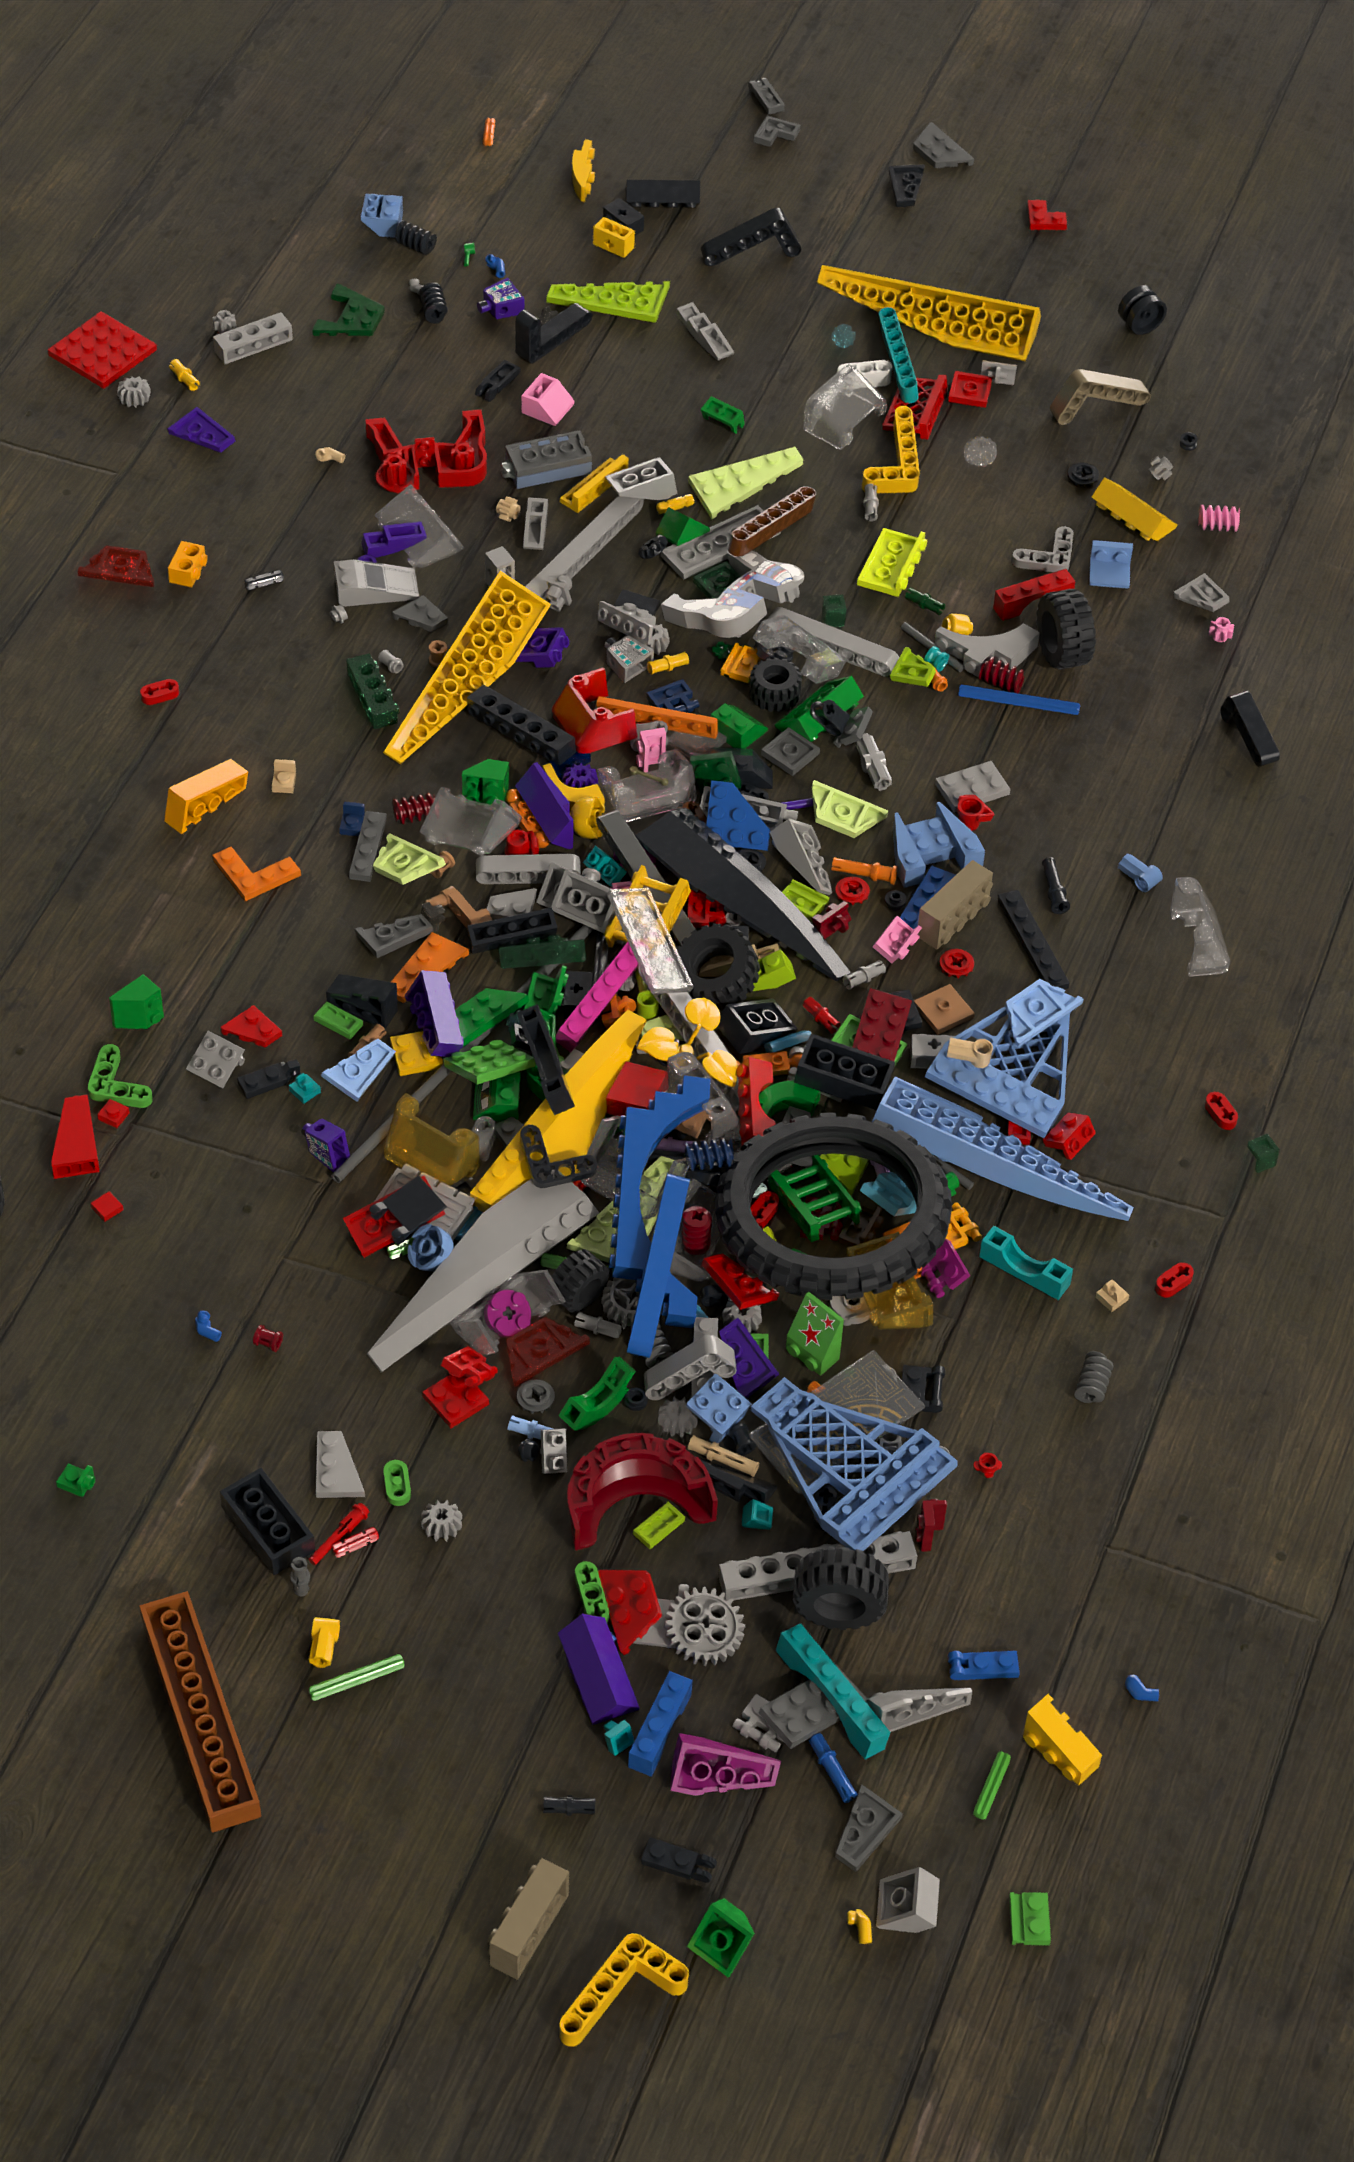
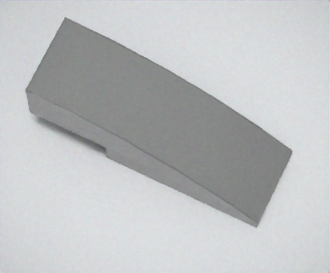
M528 498L523 549L543 550L548 515V499Z

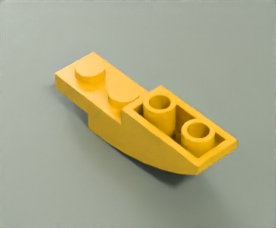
M591 140L584 141L581 151L574 150L572 160L573 186L579 199L584 202L587 194L590 195V183H594L595 172H592L590 160L594 159L595 154Z

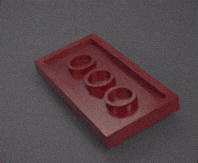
M870 988L852 1048L895 1061L912 1000Z

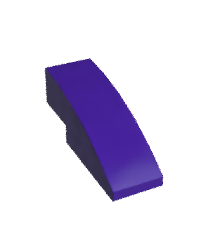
M422 522L385 525L380 532L363 533L361 545L365 555H371L376 558L409 548L425 540L427 535Z

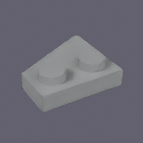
M533 888L490 896L487 910L491 918L496 920L532 912L537 889Z

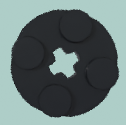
M767 634L766 637H759L756 640L753 649L758 650L756 654L762 660L778 658L780 660L786 659L787 662L792 661L794 649L777 641L778 639L774 635Z

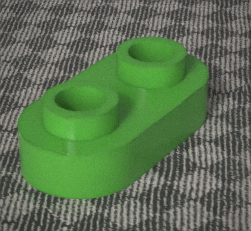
M400 1460L389 1461L384 1466L387 1500L392 1505L402 1506L408 1503L411 1498L408 1468Z

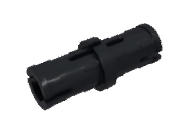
M567 1795V1798L544 1796V1813H567V1816H572V1814L595 1815V1798H572V1795Z

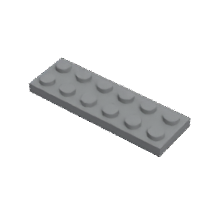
M758 505L710 527V532L680 546L671 545L661 552V557L684 580L728 559L727 552L732 532L762 513L763 510Z

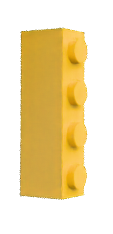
M1105 477L1092 495V498L1097 501L1096 505L1103 510L1107 508L1111 510V516L1119 521L1121 518L1124 519L1127 527L1134 531L1137 528L1141 531L1139 535L1148 541L1151 538L1159 541L1178 526L1121 485Z

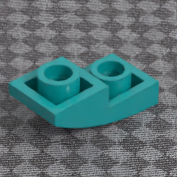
M597 846L592 849L583 862L588 868H593L600 872L601 878L611 887L612 883H619L627 873L622 866Z

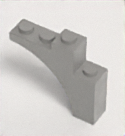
M1024 623L1014 630L994 636H968L940 627L936 630L935 644L957 659L962 660L964 669L979 677L983 664L989 661L991 657L995 658L994 664L1002 660L1001 667H1004L1006 663H1009V670L1013 666L1017 667L1038 647L1040 632Z

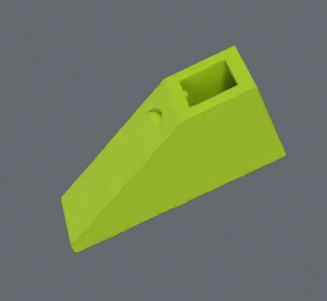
M781 949L758 960L760 964L759 979L757 983H753L755 987L753 991L777 988L796 979L792 963Z

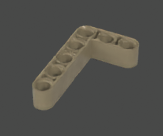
M1078 369L1071 373L1051 404L1050 411L1060 425H1065L1071 422L1087 396L1133 405H1144L1150 400L1151 395L1140 380Z

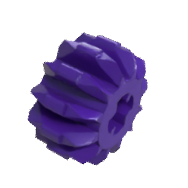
M582 762L578 766L572 764L571 768H566L563 783L573 788H583L598 784L596 769H591L590 764L583 766Z

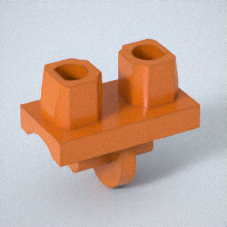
M615 994L603 1010V1012L612 1010V1012L602 1015V1021L606 1029L610 1028L627 1010L633 1012L636 1009V1002L628 998V996H623L621 1000V997Z

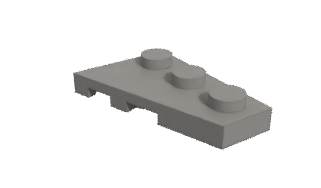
M317 1431L316 1498L365 1497V1491L342 1431Z

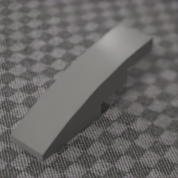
M693 302L677 308L676 314L685 327L717 361L734 354L733 349L716 323L711 324L704 312L700 314Z

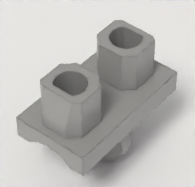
M983 360L981 375L993 377L992 382L996 384L1014 385L1017 365Z
M566 575L557 577L555 581L549 576L546 581L548 585L546 597L550 600V608L560 611L564 604L569 606L572 602L569 593L572 581Z
M566 1429L541 1430L540 1454L542 1457V1473L567 1472Z

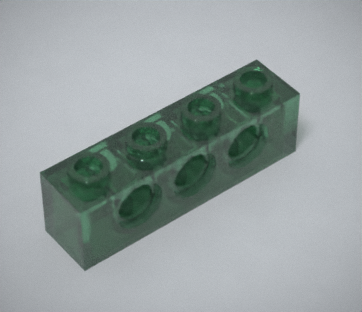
M370 653L346 659L347 675L374 730L397 724V715L400 714L397 702H393L391 689H387L385 677L383 674L380 675L377 661H373Z

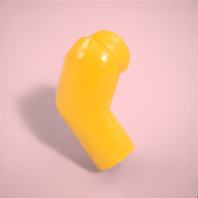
M860 1909L848 1911L847 1922L850 1925H857L859 1944L872 1943L870 1919Z

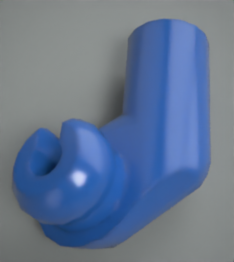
M207 1311L198 1312V1317L195 1318L198 1334L218 1342L222 1332L211 1327L210 1314Z

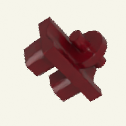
M843 901L839 905L832 903L827 907L824 916L817 914L812 917L813 926L824 939L837 930L841 933L848 931V922L851 921V917L848 913L849 904Z

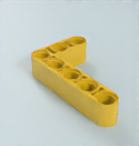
M899 406L895 410L893 428L898 466L866 468L862 479V489L864 491L867 484H873V490L874 485H876L877 493L914 492L918 488L920 472L913 415L909 407Z
M635 1933L627 1935L561 2018V2042L572 2047L581 2043L636 1971L669 1994L681 1995L688 1988V1968L643 1936ZM633 1947L639 1949V1951L633 1953L628 1951V1949ZM658 1962L661 1965L658 1967H653L650 1965V1963ZM620 1967L623 1968L624 1971L615 1972L612 1969ZM674 1976H679L682 1978V1980L673 1981L671 1978ZM606 1987L609 1990L607 1992H599L597 1989ZM584 2007H590L593 2009V2011L584 2012L581 2009ZM568 2027H574L577 2029V2031L570 2033L567 2032L565 2029H567Z

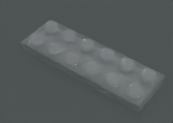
M649 888L610 889L607 896L651 993L691 992L693 988L692 981Z

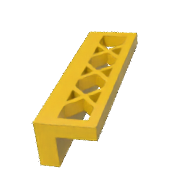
M623 454L616 460L610 457L560 498V503L579 513L611 487L605 476L627 469L629 458Z

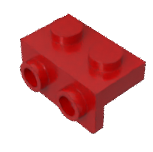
M1067 1113L1043 1139L1045 1147L1062 1149L1066 1159L1072 1160L1095 1135V1130L1088 1115Z

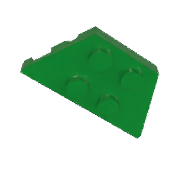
M486 988L455 1009L456 1017L459 1019L460 1033L464 1039L463 1047L528 1003L527 994Z

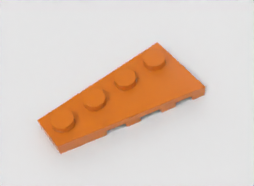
M431 932L391 981L397 983V1000L402 1003L406 1002L405 994L421 970L443 972L447 968L450 969L456 965V961L461 957L464 959L469 955V949Z

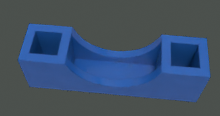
M669 1671L629 1752L628 1768L652 1777L662 1757L664 1745L676 1718L682 1715L692 1695L691 1679Z

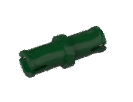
M912 587L908 589L911 594L908 592L905 594V599L918 604L922 609H928L938 615L943 613L940 609L945 610V603L931 598L930 594H923Z

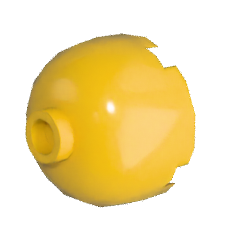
M600 797L581 798L572 807L570 816L573 818V830L582 838L598 839V837L602 836L596 822V817L602 815L601 811H605Z

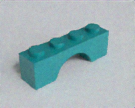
M996 1226L991 1228L981 1242L980 1258L1057 1300L1061 1298L1070 1286L1073 1268L1054 1258L1050 1261L1042 1262L1029 1257L1018 1247L1014 1236Z

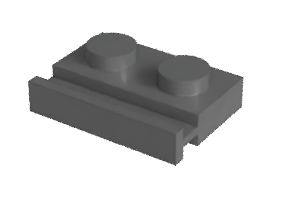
M869 706L855 709L850 714L842 734L834 739L833 743L838 748L842 744L848 745L861 740L873 713Z

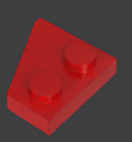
M254 1005L221 1026V1033L227 1036L228 1033L239 1036V1040L253 1042L255 1045L267 1047L282 1037V1030Z

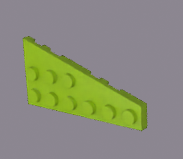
M663 281V284L653 285V282H646V285H636L633 282L604 283V286H594V283H589L587 287H577L575 284L551 285L548 292L547 302L569 307L574 303H578L590 311L656 323L669 290L670 281Z

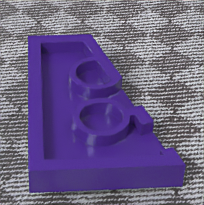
M198 407L168 428V432L171 435L218 452L224 451L236 442L231 433Z

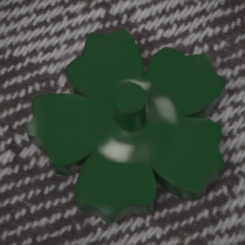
M718 641V644L712 647V652L715 656H719L718 659L726 661L734 645Z

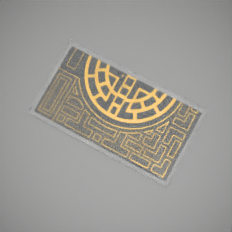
M874 1350L810 1392L824 1402L901 1425L925 1408L924 1403L920 1401ZM816 1417L812 1421V1424L826 1423V1419L823 1417ZM848 1420L866 1435L874 1429L873 1427ZM764 1423L749 1434L751 1440L755 1441L756 1447L792 1486L794 1491L798 1494L802 1491L769 1431V1425ZM840 1430L829 1431V1437H844V1433ZM812 1431V1438L827 1437L826 1431ZM884 1431L874 1441L876 1442L889 1432ZM799 1432L795 1438H810L809 1432ZM844 1444L830 1445V1451H844ZM847 1444V1451L861 1450V1446L858 1444ZM813 1445V1452L827 1451V1445ZM803 1446L810 1452V1446ZM790 1454L807 1486H810L820 1477L797 1457ZM819 1459L827 1465V1459ZM830 1459V1466L842 1465L844 1463V1459Z

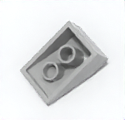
M660 457L605 476L612 488L622 497L662 500L677 494L674 474Z

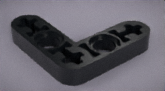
M526 1125L522 1128L520 1142L532 1182L536 1187L548 1188L587 1179L595 1175L597 1161L593 1156L582 1155L550 1163L540 1129L535 1125ZM527 1133H531V1135L534 1136L533 1146H531L530 1138L527 1137ZM540 1152L543 1158L540 1161H534L531 1159L530 1154ZM583 1163H587L588 1166H591L590 1170H586V1168L583 1167ZM574 1165H576V1169H578V1173H575V1166H574ZM561 1167H567L571 1170V1174L561 1176L558 1170ZM552 1170H554V1176H555L554 1179H553V1174H551ZM539 1173H543L546 1176V1180H542L539 1177Z

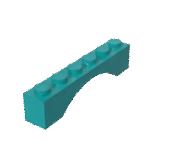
M800 1623L782 1632L776 1652L790 1669L807 1676L826 1695L839 1715L849 1741L861 1756L867 1759L885 1750L890 1735L889 1729Z

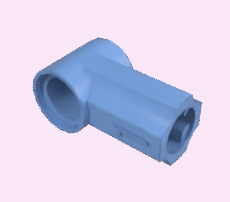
M1126 854L1118 866V869L1134 879L1135 885L1142 892L1149 891L1163 879L1161 871L1156 866H1147L1131 854Z

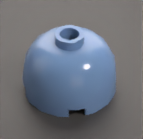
M426 1224L414 1232L412 1246H408V1258L414 1267L423 1271L434 1272L450 1255L454 1248V1243L449 1233L438 1226Z

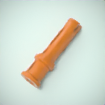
M834 857L832 862V871L871 877L873 881H888L892 885L896 881L898 866L895 865L893 867L883 866L879 862L872 865Z

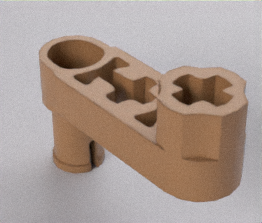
M453 886L440 891L439 895L424 901L425 908L429 913L443 906L449 907L466 928L468 925L492 920L486 908L475 911Z

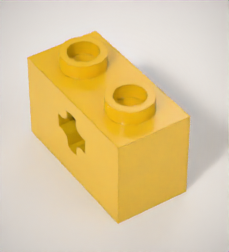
M605 217L593 227V245L623 258L634 249L635 230Z

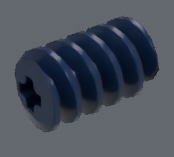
M729 1137L728 1144H726L724 1138H720L719 1145H717L714 1139H711L709 1146L705 1140H702L700 1147L696 1141H693L691 1148L685 1142L687 1165L690 1166L692 1171H694L696 1164L703 1170L705 1163L708 1164L710 1169H713L714 1162H717L719 1168H722L723 1161H726L728 1167H731L732 1160L734 1159L731 1137Z

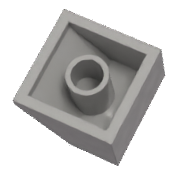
M921 1867L880 1879L876 1927L913 1933L936 1927L940 1879Z

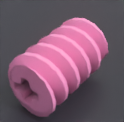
M1200 505L1198 526L1201 524L1203 530L1206 529L1207 525H1210V529L1213 531L1215 525H1217L1218 530L1221 531L1224 525L1226 531H1229L1230 527L1233 526L1234 532H1237L1240 508L1237 512L1235 506H1232L1229 512L1227 506H1224L1222 511L1220 506H1216L1213 511L1211 505H1208L1206 510L1204 505Z

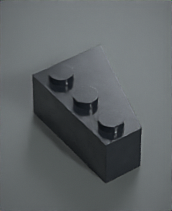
M339 974L326 992L328 1003L373 1025L380 1024L384 1029L387 1028L398 1012L397 983Z

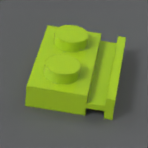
M794 879L782 891L811 922L812 917L820 914L824 906L829 903L828 896Z

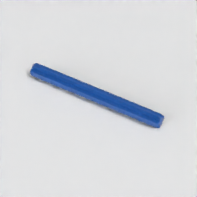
M963 684L959 687L960 697L1078 715L1080 710V704L1076 702Z

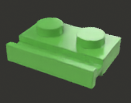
M1010 1892L1012 1945H1016V1943H1023L1024 1945H1050L1048 1893L1022 1892V1894H1014V1892Z

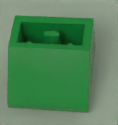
M487 759L462 772L463 803L504 809L506 803L505 796L509 791V762Z

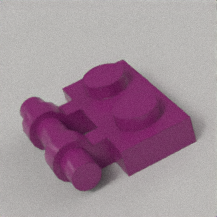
M945 1239L943 1245L936 1250L935 1257L919 1271L927 1279L930 1291L934 1292L937 1298L945 1295L942 1289L944 1286L947 1285L953 1290L970 1277L961 1258L948 1239ZM937 1269L941 1274L938 1278L933 1273Z

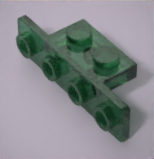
M561 935L548 936V939L540 940V937H529L521 945L502 946L499 948L502 969L584 962L586 960L584 940H568V937L561 938Z

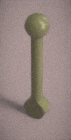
M636 766L630 767V774L632 775L639 774L660 782L662 786H667L669 783L667 778L661 779L638 770Z

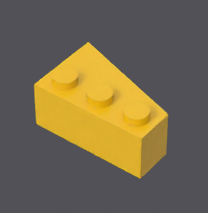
M1047 1694L1028 1711L1023 1737L1030 1747L1036 1748L1043 1754L1047 1762L1056 1765L1068 1780H1073L1079 1786L1099 1768L1102 1754L1081 1730L1078 1733L1075 1732L1067 1722L1069 1719L1068 1715L1065 1712L1060 1714L1050 1703L1054 1699Z

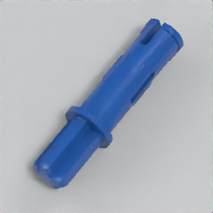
M821 1733L811 1736L809 1742L819 1758L818 1763L825 1768L844 1803L851 1802V1796L855 1799L858 1794L835 1757L836 1752L830 1749Z

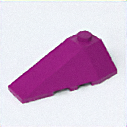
M679 1733L673 1754L670 1790L696 1796L704 1795L706 1792L719 1791L720 1793L728 1792L727 1790L775 1786L781 1761L706 1738Z

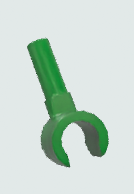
M474 243L464 244V266L466 267L469 265L470 254H475Z

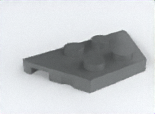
M932 122L928 124L913 144V150L934 168L957 167L958 163L967 162L968 166L974 165V158Z

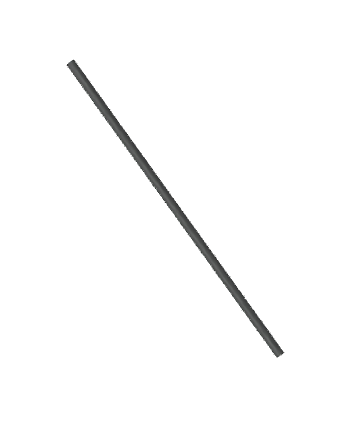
M583 925L536 973L548 976L594 929ZM531 977L516 992L527 994ZM502 1021L462 1047L459 1052H466L471 1050L472 1047L478 1046ZM443 1064L331 1175L332 1179L340 1183L451 1070L444 1067Z

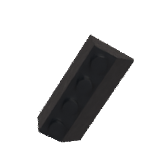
M627 180L626 203L630 204L633 208H639L641 204H648L649 208H659V205H667V208H678V205H685V208H696V205H700V181Z

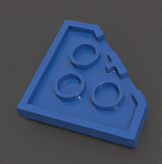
M711 781L706 825L734 848L768 851L770 829L737 787L730 782Z

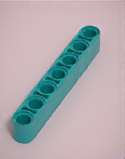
M886 307L879 311L882 336L901 399L905 403H914L919 398L916 376L896 311L893 308Z

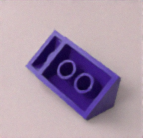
M537 762L533 763L515 786L552 844L572 849L573 818L570 816V802Z
M581 1614L558 1632V1637L566 1654V1662L592 1725L639 1710L640 1707L605 1617Z

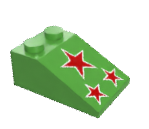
M808 1292L787 1334V1351L793 1357L800 1359L809 1370L815 1371L821 1376L840 1358L844 1319Z

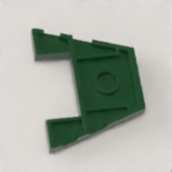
M336 284L331 294L332 300L344 302L347 305L337 323L318 319L312 329L313 336H320V333H329V336H337L338 333H348V336H373L385 313V306L341 284Z

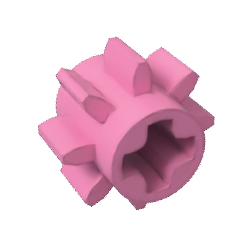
M1217 618L1215 622L1211 621L1209 635H1213V639L1217 642H1225L1227 638L1232 639L1234 624H1230L1227 618Z

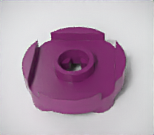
M502 1290L495 1293L488 1304H486L484 1318L491 1330H494L501 1337L508 1338L521 1334L530 1326L531 1309L523 1293L514 1290ZM506 1307L512 1311L511 1320H508L507 1316H503Z

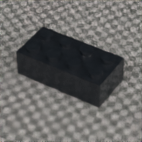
M810 1034L798 1064L794 1082L877 1110L888 1088L896 1062Z
M262 1468L220 1491L221 1507L273 1575L290 1567L293 1559L297 1557L305 1558L315 1552L314 1535Z

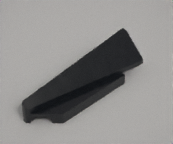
M698 1457L709 1472L714 1490L737 1502L744 1495L751 1500L754 1499L766 1504L777 1489L775 1484Z

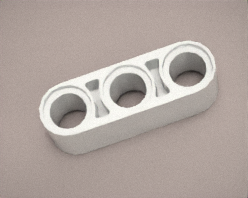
M886 360L841 364L837 371V386L843 390L887 386L891 382L892 364Z

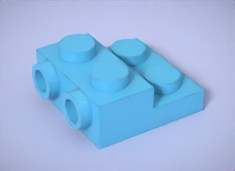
M893 1172L879 1174L874 1182L864 1183L860 1189L862 1193L893 1216L912 1214L916 1211L917 1207L911 1191Z

